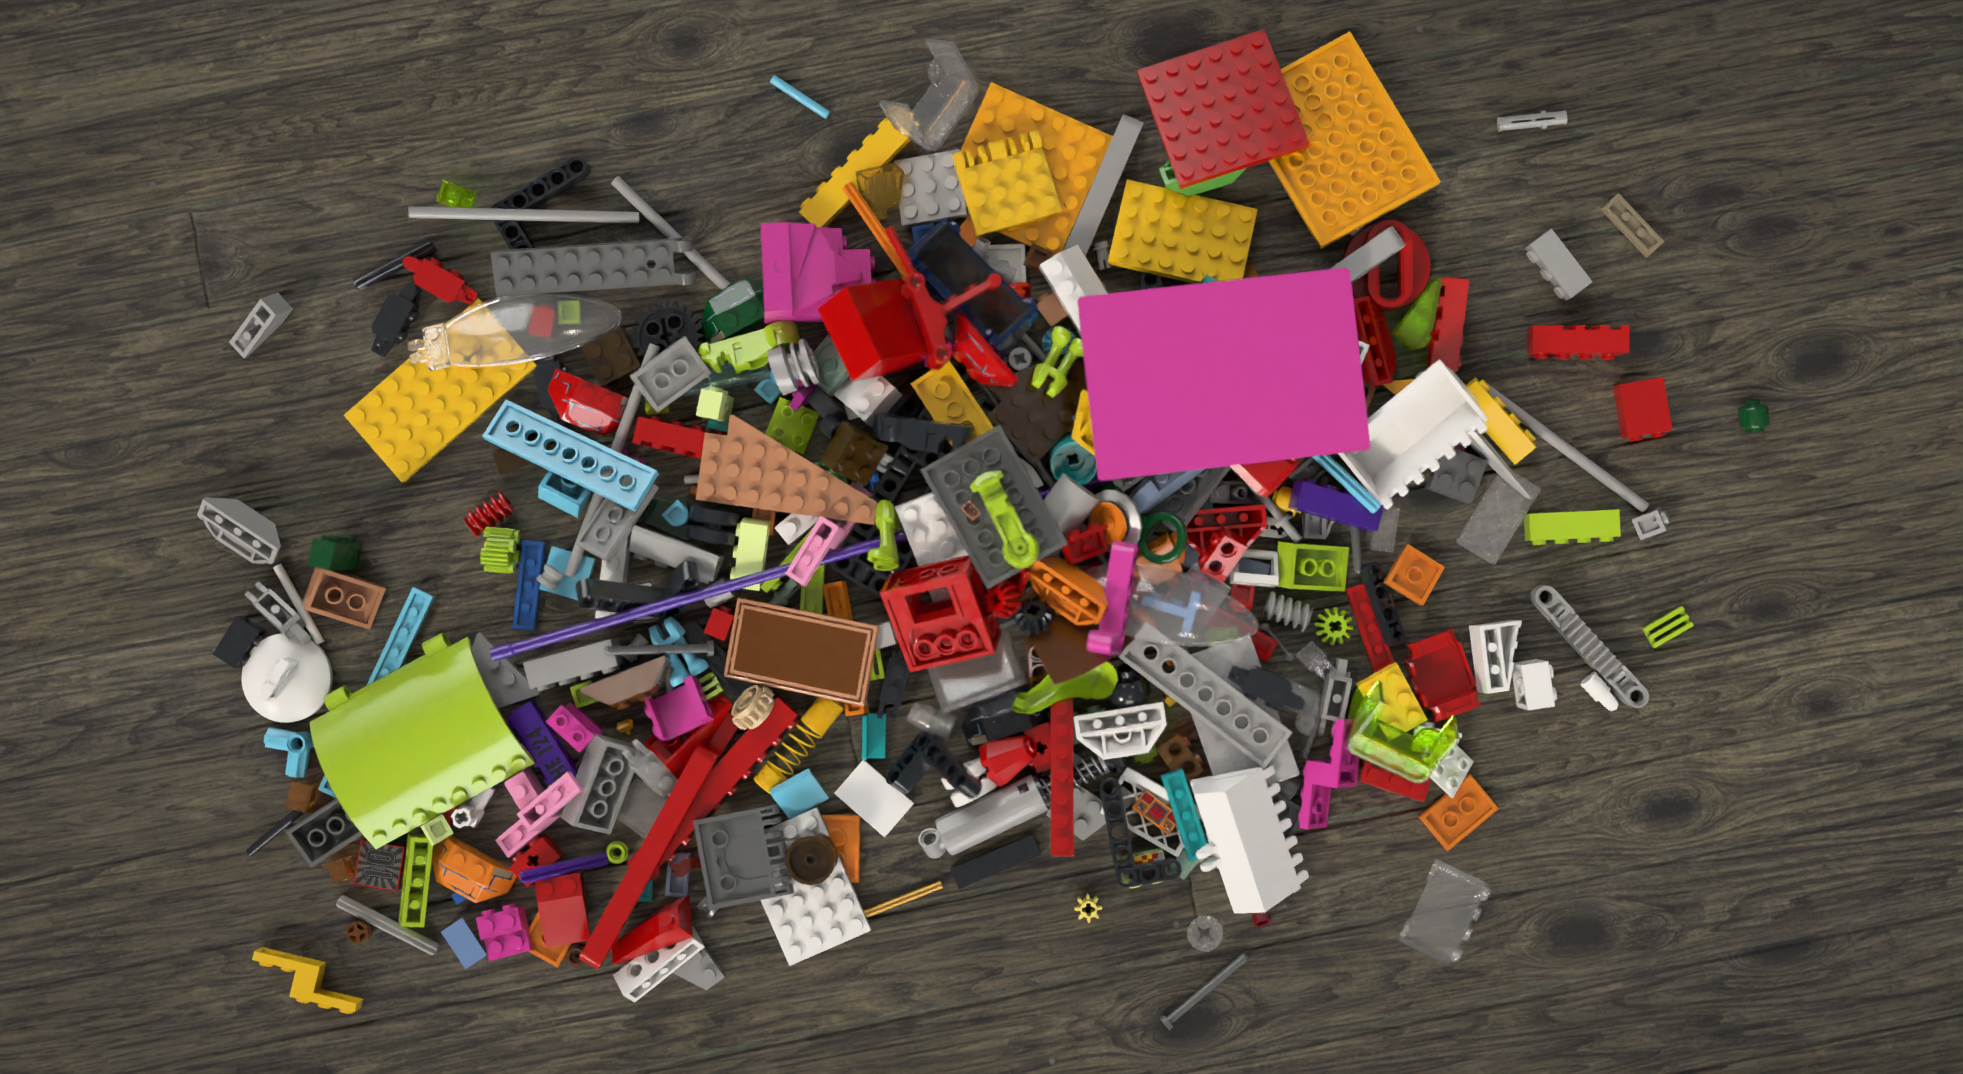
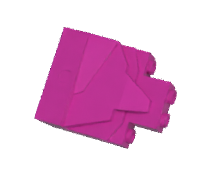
M761 223L760 241L762 248L764 323L792 321L794 323L823 322L817 309L844 287L876 282L875 278H871V270L875 269L874 256H870V249L843 250L847 249L846 235L842 236V228L817 227L815 224Z

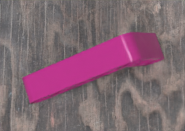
M1113 542L1105 586V596L1109 605L1099 624V631H1090L1087 644L1088 651L1110 655L1121 654L1138 552V545L1135 543Z

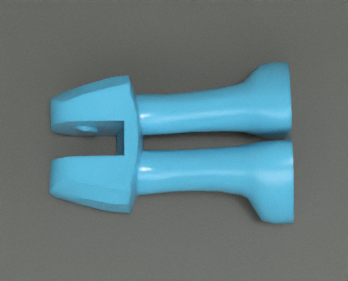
M671 616L664 620V625L670 634V637L667 639L657 624L649 628L653 645L687 644L683 637V634L686 632L685 629ZM681 653L687 663V670L677 654H664L671 662L672 674L669 681L672 687L684 682L683 679L689 677L690 674L695 676L709 667L708 663L704 659L698 658L694 653Z

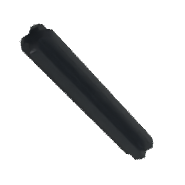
M428 241L353 280L358 290H363L404 269L403 259L405 257L412 256L422 260L437 251L433 242Z

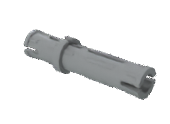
M1566 110L1548 113L1540 111L1538 114L1497 117L1498 131L1534 127L1546 129L1547 126L1567 124Z

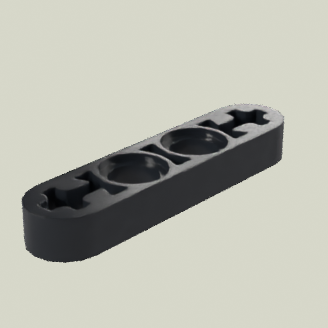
M1378 562L1366 563L1362 565L1360 574L1383 641L1388 646L1400 645L1405 640V633L1389 587L1383 583L1385 580L1383 569ZM1377 588L1381 591V599L1376 594ZM1384 609L1389 613L1388 620L1384 617Z

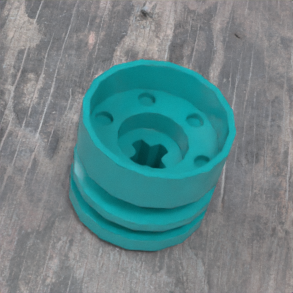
M1066 432L1049 449L1051 471L1057 480L1065 473L1079 484H1087L1097 471L1095 456L1071 438L1072 432ZM1074 453H1076V458H1068V455H1073Z

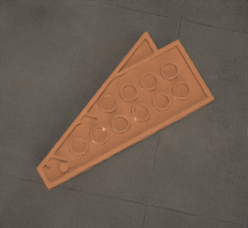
M730 415L727 436L705 433L696 500L815 517L822 516L829 519L875 525L877 501L740 418Z

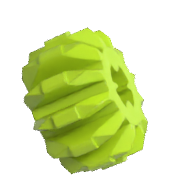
M1333 607L1332 614L1329 609H1324L1326 617L1318 614L1317 617L1322 622L1314 623V626L1321 627L1320 630L1316 631V635L1324 634L1321 641L1326 642L1329 639L1330 645H1335L1336 639L1339 644H1343L1342 636L1350 638V634L1346 630H1353V626L1346 624L1351 622L1352 618H1344L1347 613L1345 610L1338 614L1337 607ZM1330 622H1338L1336 626H1339L1337 631H1330V628H1332L1329 626Z

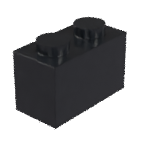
M236 616L213 652V655L233 668H241L251 656L249 654L254 646L257 647L265 638L263 635L266 629L246 616Z

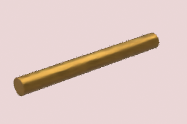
M941 880L867 908L864 910L866 918L943 889Z

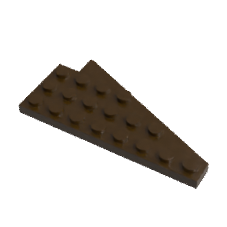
M1066 353L1058 357L1054 365L1055 369L1059 367ZM1078 357L1074 361L1066 375L1067 385L1055 397L1046 394L1050 383L1054 379L1053 377L1047 375L1040 388L1032 385L1033 374L1037 364L1016 372L1018 380L1014 387L986 386L1000 401L987 415V418L994 427L1001 426L1009 442L1033 465L1075 423L1081 391L1083 389L1087 391L1084 357Z

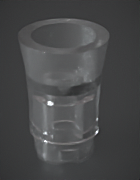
M917 701L914 702L907 717L908 722L933 735L944 744L949 739L958 719V715L938 710Z

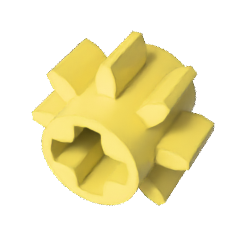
M1086 893V898L1083 900L1078 897L1080 905L1074 907L1075 911L1081 912L1078 915V919L1080 920L1085 917L1088 923H1090L1092 917L1099 919L1097 910H1101L1102 906L1096 905L1098 897L1096 896L1094 899H1091L1088 893ZM1087 903H1090L1091 907H1094L1090 909L1089 913H1087L1086 910L1083 909L1086 907Z

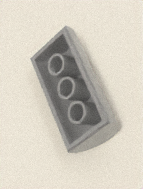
M1063 473L1043 501L1065 538L1067 537V532L1080 528L1098 504L1100 498ZM1060 548L1046 557L1057 558L1063 549Z

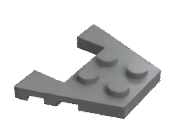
M1074 753V763L1078 765L1083 758ZM1081 785L1080 787L1074 786V835L1084 841L1106 823L1104 815L1100 813L1102 809L1101 799ZM1121 785L1122 796L1133 794ZM1136 798L1124 799V808L1126 809L1133 804ZM1112 803L1107 811L1116 815L1120 812V807L1118 804ZM1051 809L1046 813L1049 818H1051Z

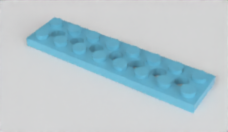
M508 400L504 401L482 435L485 440L635 512L659 475L657 470ZM519 424L516 432L511 433L508 431L511 425ZM531 433L538 434L534 441H527V437ZM548 443H557L553 450H546ZM568 451L576 452L572 459H565V454ZM587 460H594V465L591 468L583 467ZM606 469H613V474L610 477L602 476ZM625 478L633 479L631 485L627 487L622 486L621 483Z

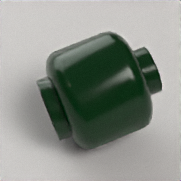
M1759 399L1746 400V405L1738 409L1740 428L1746 429V433L1765 431L1764 428L1770 423L1768 405L1760 403Z

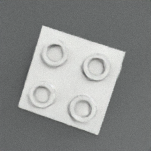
M1445 735L1432 759L1424 758L1421 760L1420 765L1421 769L1453 798L1474 761Z

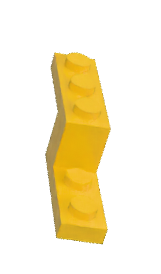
M265 947L254 951L252 960L259 961V964L262 966L271 967L276 965L280 966L281 970L287 972H294L296 970L289 997L296 998L297 1002L318 1003L319 1007L327 1009L335 1007L339 1008L340 1012L352 1014L362 1007V998L321 989L327 962Z

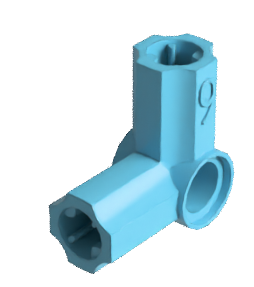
M272 727L268 728L264 736L265 747L288 751L285 775L295 778L306 777L310 749L314 745L311 733L307 731L295 732ZM298 738L302 740L303 747L298 745Z

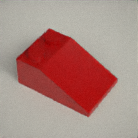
M575 873L534 881L546 947L588 941L591 933L583 874Z

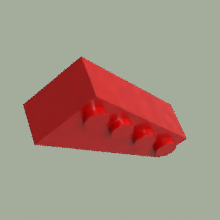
M1442 277L1433 283L1426 370L1438 360H1441L1454 373L1461 367L1462 356L1460 355V348L1463 345L1464 339L1463 325L1465 322L1470 279Z
M1563 325L1531 326L1527 328V355H1534V359H1547L1548 355H1556V359H1570V356H1579V360H1591L1592 356H1601V360H1615V356L1629 352L1630 325H1621V327L1610 329L1609 325L1593 326L1591 329H1587L1585 325L1569 326V328H1565Z
M649 415L647 419L638 416L632 443L694 458H702L705 433H708L705 432L706 428L692 425V429L683 427L684 423L671 420L669 424L661 422L662 418ZM714 430L713 434L727 436L726 432Z

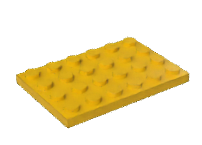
M1127 179L1107 264L1193 284H1200L1205 275L1218 281L1243 279L1258 209L1198 195L1188 196L1171 189Z

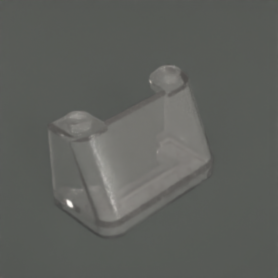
M1001 629L1002 635L995 654L927 668L942 713L1027 683L1009 630L1004 632V629Z

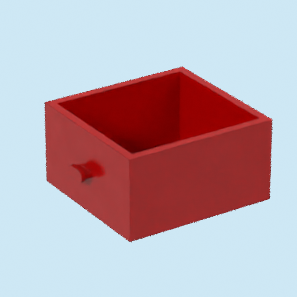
M902 278L844 287L817 309L852 382L910 370L929 356L910 301L903 299L900 291L904 285Z

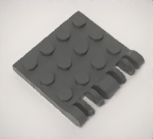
M778 804L693 820L709 910L794 893L793 884L775 887L777 883L792 880L791 875L788 874L773 878L772 870L787 868L786 862L774 864L770 862L773 859L786 857L785 840L768 844L766 839L784 836L783 831L776 830L765 834L764 825L778 824L781 822V817L762 819L763 816L780 813Z

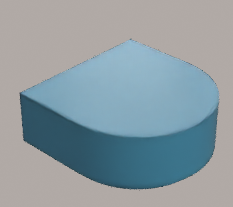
M676 500L662 516L669 524L678 527L688 522L689 511L680 500Z

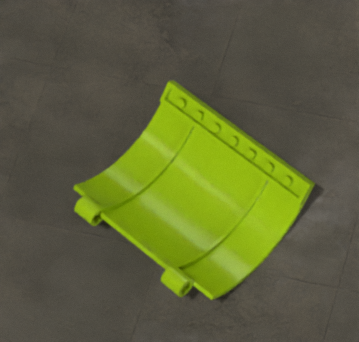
M443 632L422 643L425 655L353 694L344 685L325 695L323 699L329 712L310 722L314 748L333 792L349 818L375 849L534 764L533 757L523 744L519 743L496 707L480 674L468 637L451 645L448 637Z

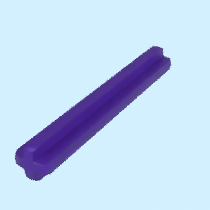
M602 852L520 871V880L525 884L607 865L609 859L607 853Z

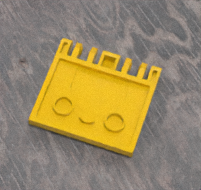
M1038 130L1028 132V138L1026 134L1020 135L1019 140L1023 149L1022 153L1017 154L1013 138H1007L1006 142L1010 154L1008 157L1003 140L988 143L987 151L990 162L987 160L984 147L978 146L977 153L981 162L979 165L974 166L972 152L969 149L964 150L968 168H966L961 151L952 153V161L976 237L1062 212Z

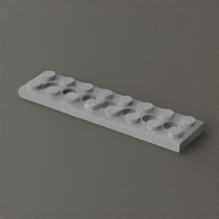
M1146 621L1134 636L1136 639L1124 649L1119 658L1265 769L1292 734V731ZM1153 646L1156 648L1157 656L1154 659L1145 657L1144 650L1146 647ZM1166 660H1171L1175 663L1176 668L1171 673H1166L1162 669V664ZM1184 674H1190L1194 679L1193 684L1189 687L1183 686L1180 682V678ZM1202 688H1208L1212 692L1211 698L1207 701L1201 700L1198 696ZM1220 702H1226L1230 705V711L1225 715L1217 711V705ZM1245 716L1248 719V725L1242 729L1238 728L1235 725L1237 717ZM1255 731H1265L1267 734L1265 741L1256 742L1253 738Z

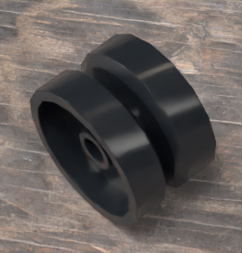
M691 506L689 518L703 523L702 526L689 525L686 538L700 540V542L708 544L735 545L736 533L723 530V527H736L739 523L740 514Z

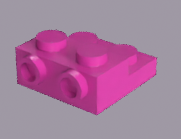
M514 903L502 906L503 911L495 913V909L481 912L482 917L476 918L480 939L485 941L489 961L534 950L524 906L516 907Z

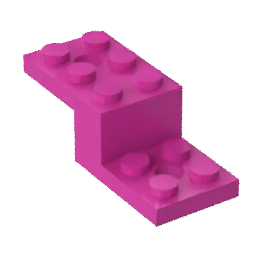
M1336 719L1332 729L1334 736L1333 746L1330 750L1332 760H1306L1303 768V776L1305 777L1304 787L1301 790L1302 807L1298 815L1299 828L1315 829L1327 827L1331 787H1356L1363 719Z

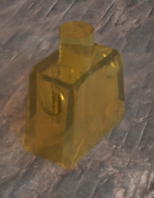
M894 163L856 171L859 192L878 219H886L888 217L887 208L900 204L904 171Z

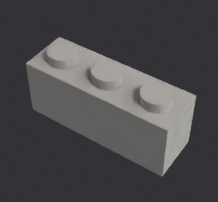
M1552 228L1525 247L1527 257L1532 263H1536L1540 267L1542 277L1546 281L1550 280L1555 287L1553 290L1559 298H1563L1565 301L1571 299L1592 283V280Z

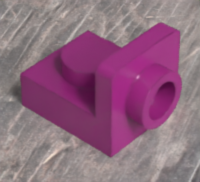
M810 378V386L805 387L800 379L797 380L798 390L792 394L794 398L789 404L794 411L807 404L806 398L819 387L817 384H813Z

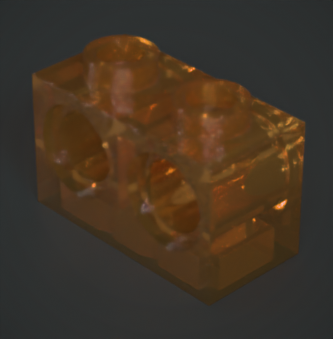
M1175 732L1158 744L1155 749L1171 771L1182 768V764L1186 761L1193 762L1192 771L1184 772L1186 780L1189 782L1204 771L1201 767L1204 762L1197 752L1192 754L1188 747L1191 746V743L1184 734L1180 736ZM1172 743H1179L1181 746L1177 754L1169 752V746Z

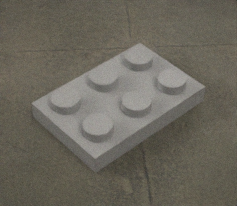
M683 336L631 374L630 378L654 411L658 413L710 375L711 372L687 338Z

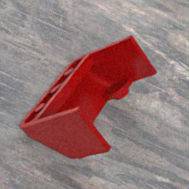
M1303 458L1233 465L1230 467L1259 495L1268 497L1299 466Z

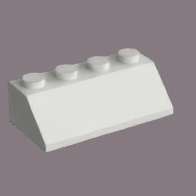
M1077 244L1040 264L1039 269L1081 336L1077 306L1078 298L1108 293Z

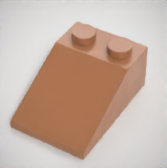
M315 567L302 605L304 610L370 630L386 588L343 570H326Z

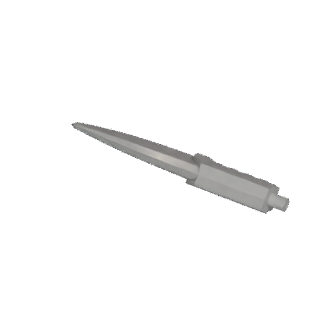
M1420 371L1415 377L1418 378L1424 372ZM1477 429L1469 434L1472 440L1469 445L1479 456L1487 460V464L1525 498L1531 499L1528 491L1487 439Z

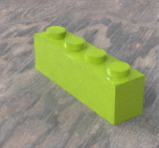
M1618 509L1524 514L1525 541H1532V545H1546V540H1555V544L1569 543L1568 539H1577V543L1591 542V538L1598 537L1600 542L1613 541V537L1621 536L1620 511Z

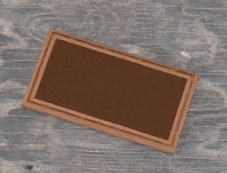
M737 598L724 677L865 706L880 626L745 598Z

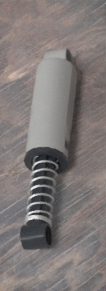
M1089 755V760L1084 762L1081 759L1080 764L1076 765L1074 763V786L1080 787V783H1088L1090 778L1096 780V775L1101 774L1104 776L1105 773H1110V770L1113 772L1123 771L1128 766V756L1103 760L1098 755L1095 757ZM1035 772L936 819L937 830L935 828L923 830L918 838L919 844L930 858L942 856L946 849L950 855H955L1050 810L1051 775H1048L1049 779L1043 780L1039 779Z

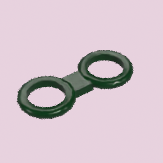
M1113 485L1102 486L1092 492L1096 495L1104 490H1118L1129 497L1128 493L1122 488ZM1168 511L1156 512L1149 517L1141 515L1142 531L1138 547L1142 555L1151 563L1159 565L1171 563L1179 558L1185 550L1188 540L1187 528L1183 520L1175 513ZM1160 521H1170L1177 530L1178 538L1176 545L1167 554L1156 555L1148 545L1149 531L1153 525Z

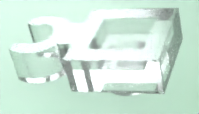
M1312 640L1295 655L1311 673L1315 670L1322 679L1326 678L1322 673L1324 668H1329L1331 671L1334 670L1332 664L1326 660L1328 658L1327 655Z

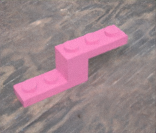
M852 481L850 486L868 497H872L873 494L855 482ZM820 516L785 574L801 585L807 586L829 548L839 549L855 522L827 519Z
M566 772L517 813L520 820L495 841L508 858L514 856L561 816L558 811L584 789L571 772Z

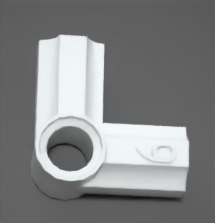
M490 787L463 802L451 816L454 821L453 825L458 828L464 826L475 828L485 813L484 808L491 799L495 788Z

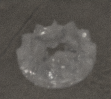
M1209 915L1198 916L1191 920L1187 928V937L1195 949L1211 951L1221 943L1223 929L1217 919ZM1198 927L1203 929L1210 927L1209 934L1212 939L1206 936L1200 938L1201 932Z

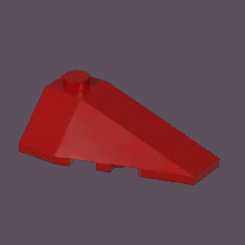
M722 694L708 701L715 718L714 720L669 742L660 740L653 734L643 744L646 749L652 751L677 779L681 776L698 744L704 747L707 746L733 704Z
M686 895L667 902L618 938L612 947L613 964L618 965L692 938L693 930L689 896Z

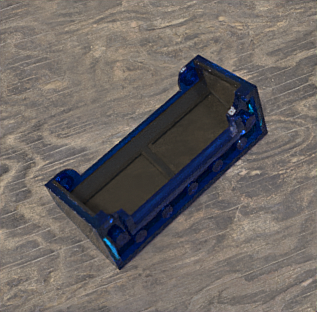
M945 217L907 251L916 271L923 275L925 283L943 301L954 294L957 297L964 294V289L974 283L977 286L984 283L991 274H998L961 237L959 233L961 231L960 227L953 220L949 222ZM1002 278L1001 284L995 291L988 290L953 310L955 313L961 310L1002 359L1012 350L1039 317L1037 304L1030 297L1027 299L1021 298Z

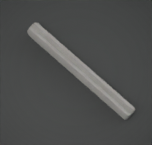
M345 895L340 896L336 903L338 908L430 955H434L439 947L437 942L407 927H401L394 920Z

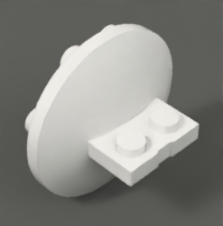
M281 633L263 639L257 647L254 646L249 654L251 656L242 669V687L248 702L259 714L277 722H295L310 717L324 705L323 697L330 693L332 687V667L324 650L313 640L310 639L304 644L296 636L288 639Z

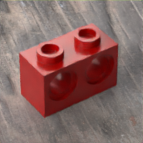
M1221 526L1219 531L1214 532L1211 536L1210 544L1206 550L1203 549L1198 556L1197 561L1200 571L1223 583L1248 548L1245 538ZM1227 542L1231 543V544H1230L1229 546H1227V547H1223V546H1222L1224 543H1227ZM1214 560L1219 561L1217 564H1210Z

